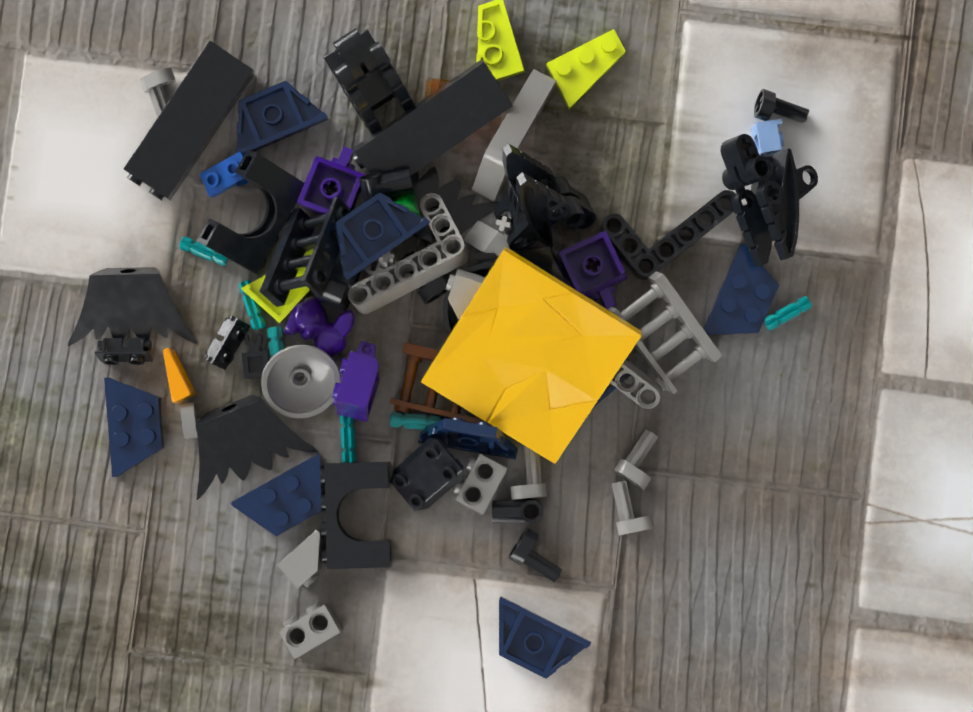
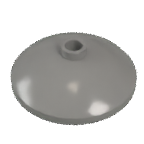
M310 345L290 346L276 353L266 364L261 378L262 392L267 403L279 414L290 418H308L323 412L334 401L332 395L336 382L340 383L338 367L331 356L325 351ZM297 372L304 373L301 377L295 376Z

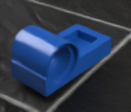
M240 151L200 173L209 197H216L234 186L249 183V181L235 173L246 152Z

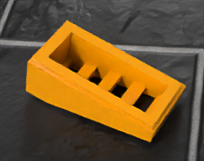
M171 348L164 349L163 355L171 399L173 403L179 404L195 396L196 392L176 351Z

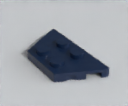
M283 81L238 101L239 119L237 122V148H235V154L240 151L246 152L247 150L255 152L328 120V117L291 84Z
M379 192L335 223L344 279L346 281L428 225L430 221L413 213L402 204H397L391 198Z
M742 243L737 249L703 327L707 335L759 333L778 290V283L763 266H754L749 249Z
M107 377L104 378L111 469L112 477H119L149 456L164 449L161 403L159 396Z
M457 417L445 418L420 432L418 443L423 444L429 438H438L445 443L447 448L516 460L518 450L497 427H492L491 424L486 422L469 423Z
M316 454L230 502L231 505L275 536L323 511L321 510L320 454Z
M500 596V656L547 679L558 668L572 660L580 651L590 646L591 641Z

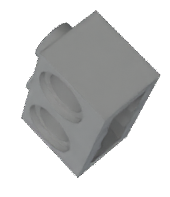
M479 454L478 458L473 456L466 468L470 472L466 481L461 480L453 492L458 495L456 501L483 515L508 468L482 454ZM486 463L492 466L493 474L490 478L483 479L478 475V467L481 464ZM470 487H477L481 492L479 500L475 502L469 501L465 495L466 490Z
M317 602L305 609L307 612L305 616L298 619L297 615L283 622L285 627L279 633L294 659L343 630L328 602L322 606L320 602ZM317 615H323L327 618L328 625L326 628H319L315 624V617ZM299 628L303 630L305 639L303 641H296L292 636L293 629Z

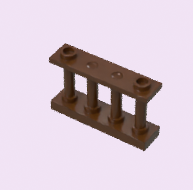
M404 342L402 353L407 355L409 362L400 399H390V403L395 405L394 410L410 413V409H415L449 418H462L466 422L475 424L485 422L477 416L473 418L460 415L461 406L453 401L450 412L435 409L438 392L430 387L425 406L410 403L419 363H422V359L433 361L439 350Z

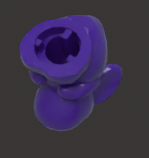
M315 296L306 298L299 305H295L284 334L295 335L299 332L303 340L314 339L315 347L325 351L332 357L345 349L347 344L346 335L354 325L355 316L351 310H347L340 314L335 322L331 324L327 320L326 311L321 302Z

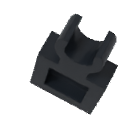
M257 333L258 341L255 344H251L249 334L245 335V343L249 347V352L242 353L244 379L261 378L263 370L270 360L269 351H261L263 336L260 333Z

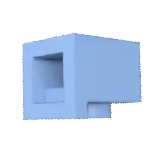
M782 119L757 122L751 128L753 140L760 156L772 155L782 150L784 137L782 131H778V128L782 125Z

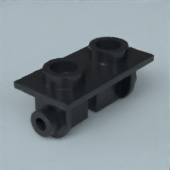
M230 314L228 319L225 318L217 333L224 337L222 342L214 338L205 353L207 354L205 360L226 370L233 361L234 354L245 339V335L251 325Z
M103 338V341H98V351H95V355L106 365H118L119 362L143 365L144 362H153L152 357L147 352L151 351L152 342L151 340H146V338H127V347H123L122 338Z

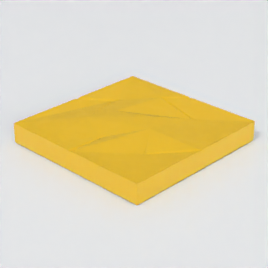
M505 246L426 371L421 383L556 464L642 334L638 328Z

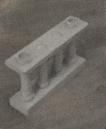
M655 272L648 277L652 283L651 289L621 313L614 307H610L607 310L627 322V320L657 297L664 299L667 303V306H665L666 310L640 329L642 336L634 347L656 375L654 381L660 386L661 390H667L675 394L677 389L671 383L701 358L716 362L722 357V354L665 275ZM671 318H677L682 324L680 331L652 353H649L642 341ZM686 338H692L697 345L694 347L695 351L667 373H664L657 364V361Z

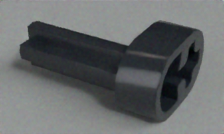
M762 89L755 102L754 117L763 121H769L772 114L775 113L803 123L806 122L810 110L776 98V93Z
M412 251L411 253H407L406 255H404L405 257L401 258V260L414 254L415 252ZM444 274L419 287L418 294L424 304L433 302L447 292L446 286L450 277L449 274Z
M527 527L514 545L508 558L518 565L526 564L555 582L560 577L563 569L531 550L539 534Z

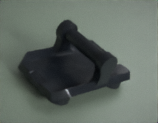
M429 438L394 469L390 483L414 511L429 508L464 478V466L458 459L453 457L441 439Z

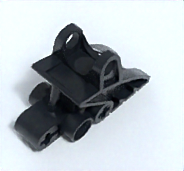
M355 28L333 42L335 50L323 57L371 135L382 128L373 113L374 110L395 98L403 112L414 106L399 75L390 63L391 61L379 42L374 41L367 29L359 33Z
M741 134L724 141L720 149L726 166L722 173V181L727 189L736 191L732 196L731 204L734 213L737 214L736 219L741 231H744L743 237L747 248H750L749 253L754 266L758 267L768 263L772 240L775 241L774 246L780 261L793 257L798 239L799 200L817 185L818 175L816 170L810 165L796 169L790 148L772 155L760 156L753 138L748 134ZM804 171L810 175L809 184H806L803 180ZM751 185V190L745 189V186ZM746 199L747 204L743 205L741 200Z
M509 143L503 147L502 162L506 178L509 182V189L496 206L494 216L496 220H502L503 216L500 215L504 211H510L504 216L513 221L510 235L506 240L511 250H524L538 240L545 246H551L552 248L551 225L560 220L566 229H584L595 222L596 214L587 197L572 188L565 177H555L549 167L531 158L526 153L520 152L519 149ZM520 237H524V239L521 242L514 243Z

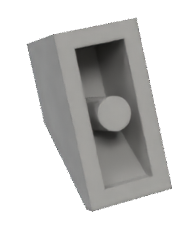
M479 220L463 239L466 244L477 252L495 253L497 256L501 254L505 246L509 248L506 236Z
M459 268L456 276L450 274L446 290L450 291L448 300L458 319H460L485 277Z
M320 528L277 564L297 589L303 584L307 588L318 578L315 573L321 569L323 540Z

